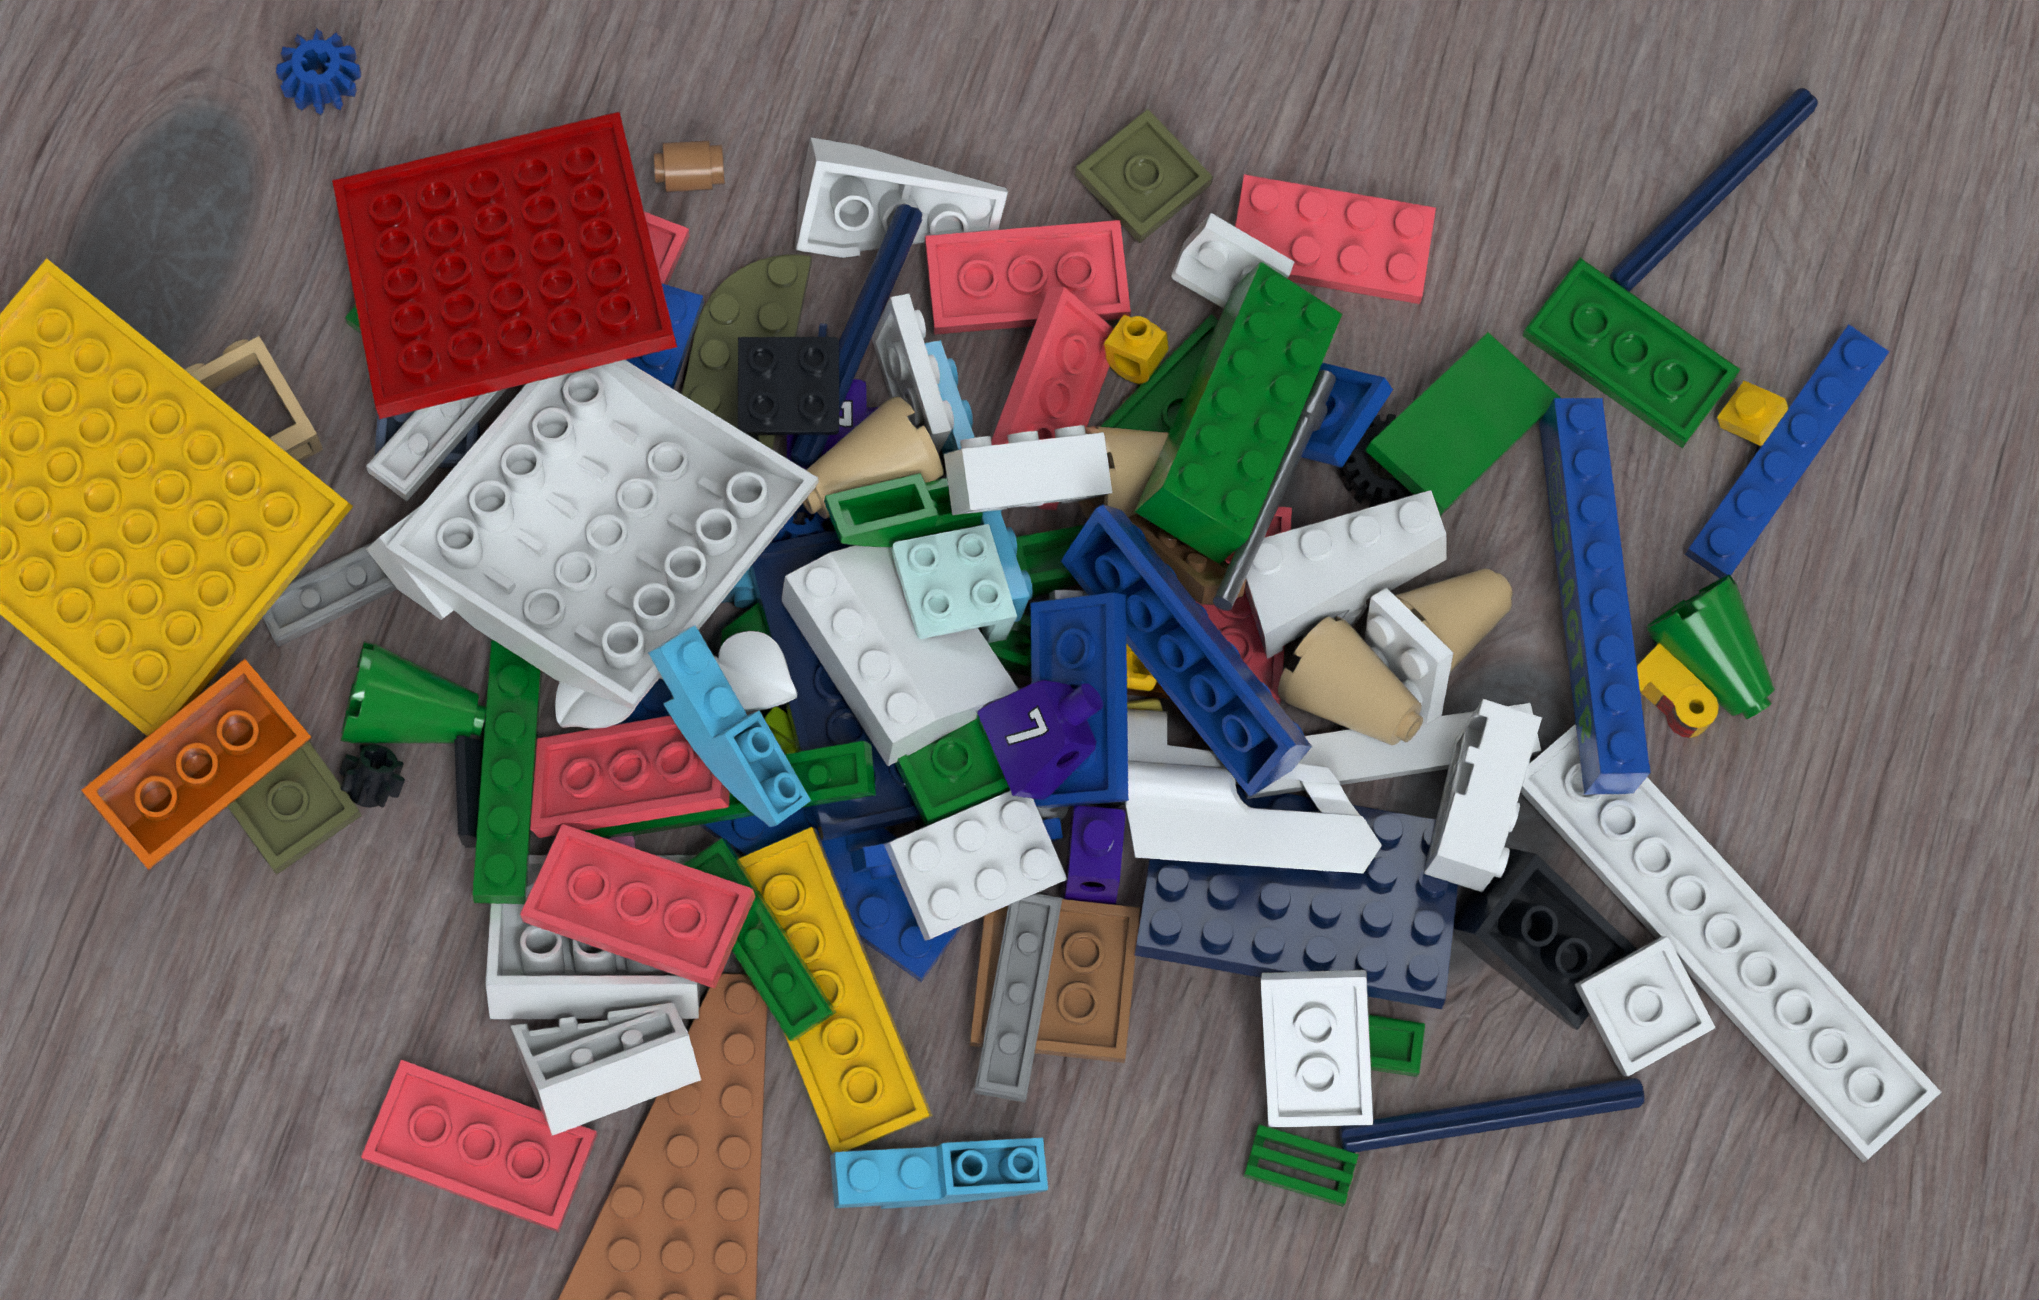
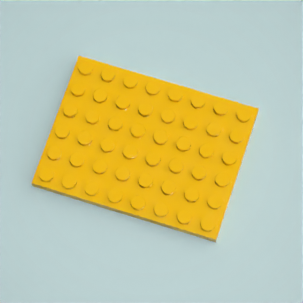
M46 258L0 313V615L148 737L198 697L353 508V505Z

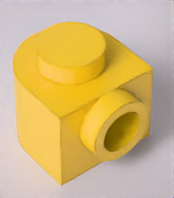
M1123 315L1104 342L1106 359L1110 367L1122 378L1137 384H1143L1149 380L1169 349L1167 332L1161 330L1156 324L1142 316L1129 317Z

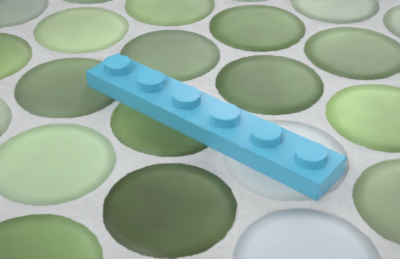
M940 340L925 343L928 356L933 355L936 358L940 372V381L937 384L942 401L947 400L949 402L954 417L953 430H951L941 449L944 456L946 453L960 450V440L975 437L972 431L973 417L971 407L967 400H961L957 388L958 372L956 364L952 358L947 359ZM1002 510L982 512L983 516L980 525L989 524L1017 614L1015 620L1017 622L1021 620L1027 602L1032 598L1031 579L1026 570L1021 571L1016 558V536L1011 527L1005 526L1001 515Z

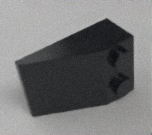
M1509 848V858L1501 878L1494 876L1483 892L1473 891L1455 915L1453 934L1489 966L1571 1028L1578 1030L1590 1014L1575 984L1638 949L1536 853Z

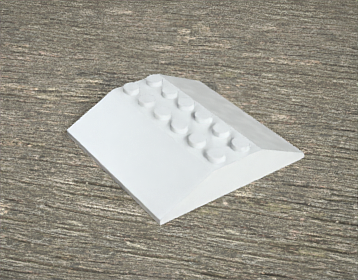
M626 360L527 383L385 548L388 554L475 629L555 680L634 710L661 677L649 652L685 629L696 625L698 630L702 627L817 486L819 480L818 477Z

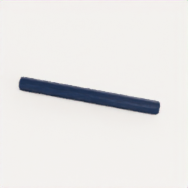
M1805 88L1797 89L1612 270L1610 279L1630 292L1815 111L1818 105L1816 97Z
M900 204L897 207L839 340V412L921 225L922 212L910 205ZM798 435L791 450V460L797 465L809 468L820 458L829 435Z
M1632 1078L1373 1119V1125L1341 1126L1339 1138L1343 1150L1355 1153L1639 1108L1645 1102V1095L1640 1079Z

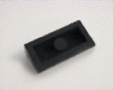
M463 735L457 736V739H454L458 835L462 845L465 848L476 847L484 742Z

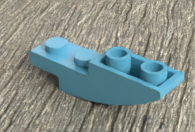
M696 625L683 630L649 652L651 659L673 695L671 699L663 703L665 708L705 765L746 808L768 826L773 827L811 801L761 712L757 711L750 715L746 714Z
M1043 1138L941 1143L937 1147L834 1152L830 1156L834 1208L881 1206V1209L929 1206L1019 1196L1048 1190Z

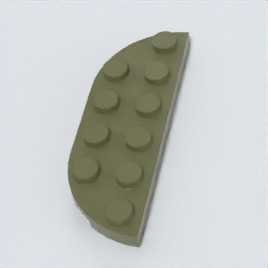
M780 255L761 259L737 270L717 287L706 302L697 323L682 392L683 396L738 429V337H797L812 265V256ZM760 435V443L774 451L777 435Z

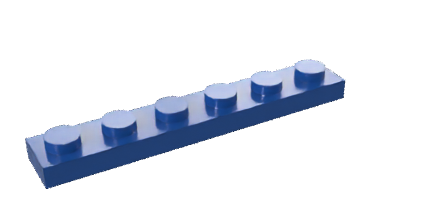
M1848 324L1788 408V411L1685 553L1687 557L1719 579L1728 574H1733L1890 351Z

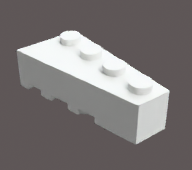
M1431 490L1263 539L1246 576L1245 592L1267 659L1283 651V646L1302 635L1305 638L1323 619L1329 616L1335 618L1336 615L1338 616L1345 611L1351 613L1366 605L1367 599L1387 588L1391 591L1447 560L1446 531Z

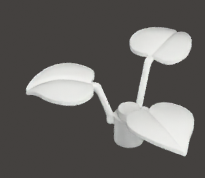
M746 631L735 634L722 644L719 658L714 657L745 711L769 709L797 698V691L791 679L782 650L770 636L764 633ZM559 682L556 692L555 711L557 722L562 728H607L622 722L634 711L626 706Z

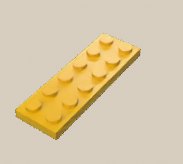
M810 827L739 858L836 1011L835 1014L795 1041H789L785 1035L832 1153L852 1151L932 1117L931 1110L816 829Z

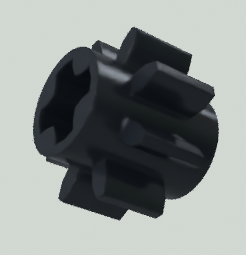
M360 745L356 757L346 754L339 772L344 776L340 789L341 791H346L350 799L362 807L372 808L380 806L383 808L389 796L398 798L405 782V779L400 776L404 763L403 761H397L396 755L384 746L368 745L365 747Z

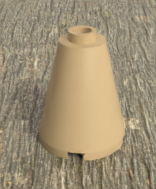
M896 396L885 401L806 470L818 477L819 480L817 486L803 502L804 507L810 514L818 512L822 518H830L824 503L825 495L921 473L924 482L938 480V478L944 475L938 452L925 426L916 429L907 418V416L915 413V411L906 401Z
M1098 426L1085 427L1086 434L1104 432L1112 493L1079 501L1082 512L1088 520L1097 507L1106 505L1122 510L1127 517L1137 514L1135 509L1169 433Z
M1481 569L1394 596L1453 652L1451 673L1511 610L1513 593L1509 582L1503 575L1495 573L1490 569Z
M1336 615V620L1329 616L1317 624L1294 652L1295 655L1301 658L1294 672L1285 667L1278 686L1279 698L1289 705L1387 744L1395 745L1401 740L1404 742L1410 741L1423 723V717L1419 715L1422 707L1421 703L1352 626L1340 616Z

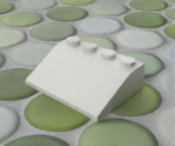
M855 545L828 553L786 575L782 603L886 765L890 766L903 755L907 754L908 756L975 720L978 710L1018 691V688L978 628L924 639L918 638L891 552L892 547Z
M529 855L527 898L547 855ZM697 855L656 856L683 865ZM491 904L486 972V992L490 1019H562L576 1017V1019H608V1012L667 1003H674L681 1019H699L700 983L524 923L520 916L524 904Z

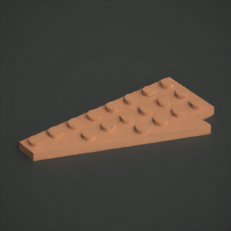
M721 974L716 988H709L699 1008V1019H694L688 1031L701 1080L656 1097L558 1300H756L768 1006L747 974Z

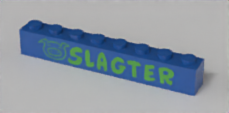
M1554 398L1539 422L1584 795L1634 794L1650 774V765L1603 398Z

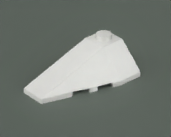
M810 138L800 182L795 248L798 251L842 258L860 256V251L879 249L895 211L900 204L910 205L922 212V222L912 244L924 243L925 236L998 230L1008 191L1004 187L859 145Z

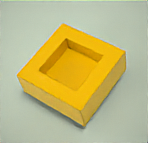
M1744 380L1720 412L1717 419L1720 428L1762 446L1788 411V406L1785 398Z

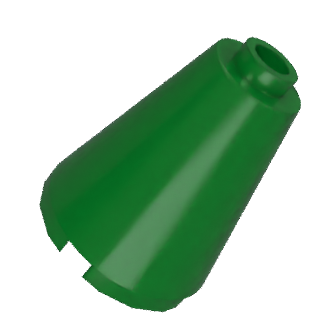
M1728 574L1698 590L1699 593L1688 600H1682L1650 622L1646 629L1651 635L1650 637L1657 644L1660 643L1703 682L1717 698V702L1731 716L1742 713L1745 719H1749L1772 704L1767 696L1774 692L1775 688L1738 585L1731 575Z
M366 641L363 642L356 666L359 670L356 672L354 683L351 686L340 741L347 743L454 744V739H457V736L464 735L470 737V734L480 736L485 719L486 706L478 704V693L381 646Z

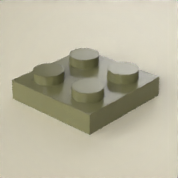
M1149 109L1144 111L1075 168V176L1117 220H1120L1122 226L1139 243L1144 241L1211 186L1213 176Z
M309 741L228 806V809L276 875L362 816L345 791H341L340 783Z

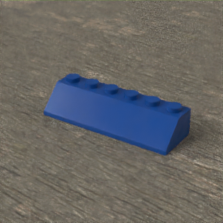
M1106 505L1097 507L1061 562L1088 595L1111 592L1126 595V643L1248 796L1255 795L1291 772L1311 749L1312 745L1305 738L1299 725L1288 717L1272 697L1269 688L1259 681L1242 660L1236 647L1226 640L1209 619L1203 606L1197 603L1180 583L1174 570L1163 562L1147 542L1141 529L1134 525L1122 510Z

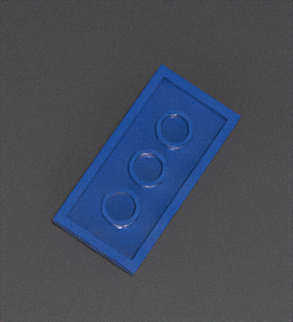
M1111 592L1031 603V684L1036 681L1047 680L1069 684L1075 690L1082 684L1087 683L1096 689L1103 702V708L1087 719L1096 739L1095 750L1045 800L1033 799L1035 805L1039 808H1054L1129 801L1126 595Z

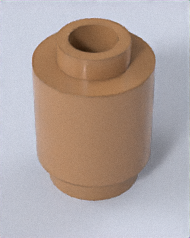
M710 140L663 143V153H654L656 183L665 182L666 192L713 190L714 184H725L722 145H710Z

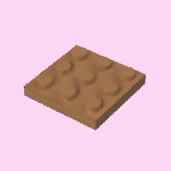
M1062 899L1035 1053L1119 1063L1125 1062L1135 967L1134 953L1140 916L1139 907ZM1009 905L984 915L970 1046L983 1047Z

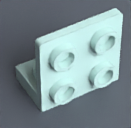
M989 524L898 541L893 544L891 552L918 638L924 639L982 627L984 637L988 643L1006 640L1017 618V614Z

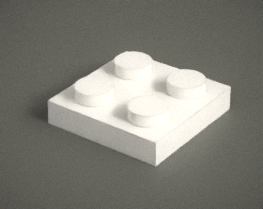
M1385 588L1371 597L1364 641L1421 703L1422 707L1419 715L1423 717V722L1427 725L1442 715L1453 652L1396 596Z
M1662 936L1575 984L1622 1076L1628 1077L1715 1028L1668 936Z

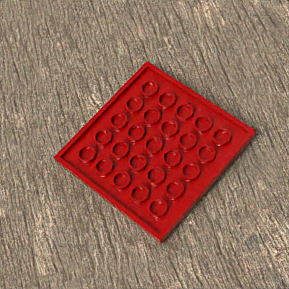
M620 112L332 180L372 393L379 419L677 347Z

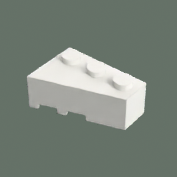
M1081 425L1055 429V438L1039 440L1038 431L1007 435L1008 444L992 445L991 436L960 440V450L944 454L952 515L997 511L1022 506L1035 507L1054 502H1062V504L1074 503L1111 494L1112 486L1104 432L1086 434L1085 426Z
M1486 699L1481 701L1455 739L1424 874L1483 892L1494 876L1501 878L1510 852L1509 848L1504 847L1508 832L1513 830L1519 814L1520 803H1517L1529 770L1530 757L1542 717Z
M674 1003L608 1012V1020L582 1024L577 1023L576 1017L559 1019V1027L529 1031L527 1023L511 1026L524 1071L552 1136L701 1080L689 1034Z

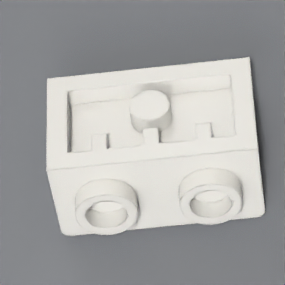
M1210 213L1184 241L1171 276L1175 281L1224 308L1232 289L1260 262L1288 278L1294 261Z

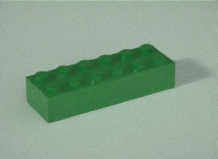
M1260 262L1231 291L1135 512L1218 564L1248 540L1342 317V313L1264 263Z

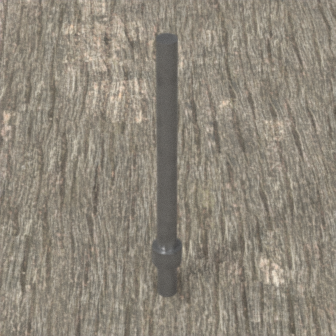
M1321 370L1318 372L1250 536L1243 545L1236 549L1216 592L1213 603L1221 610L1228 611L1232 609L1311 434L1321 427L1327 414V406L1325 404L1336 382V377L1329 371Z

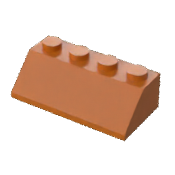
M244 659L81 791L118 837L142 864L150 870L312 739V737L248 661Z

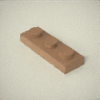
M1139 514L1128 517L1134 525L1141 529L1147 542L1163 562L1174 570L1177 579L1192 598L1201 605H1214L1213 599L1229 564L1225 560L1220 564L1216 563ZM1246 579L1237 598L1242 597L1244 594Z

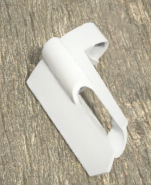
M1127 709L1129 801L1110 802L1108 804L1126 807L1135 858L1364 873L1382 846L1363 816L1353 807L1330 768L1298 763L1291 772L1280 778L1300 780L1321 813L1251 808L1240 799L1236 790V779L1213 751L1167 745L1166 711Z

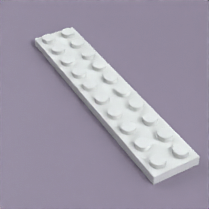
M1576 724L1530 763L1526 779L1520 791L1524 797L1656 939L1662 936L1669 937L1686 972L1863 1163L1941 1093L1932 1081L1648 777L1634 794L1584 795Z

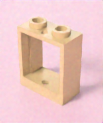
M260 336L250 341L247 339L239 340L228 346L223 351L222 356L206 365L198 363L185 369L209 390H212L260 364L294 422V425L273 435L270 439L298 462L323 450L316 431Z

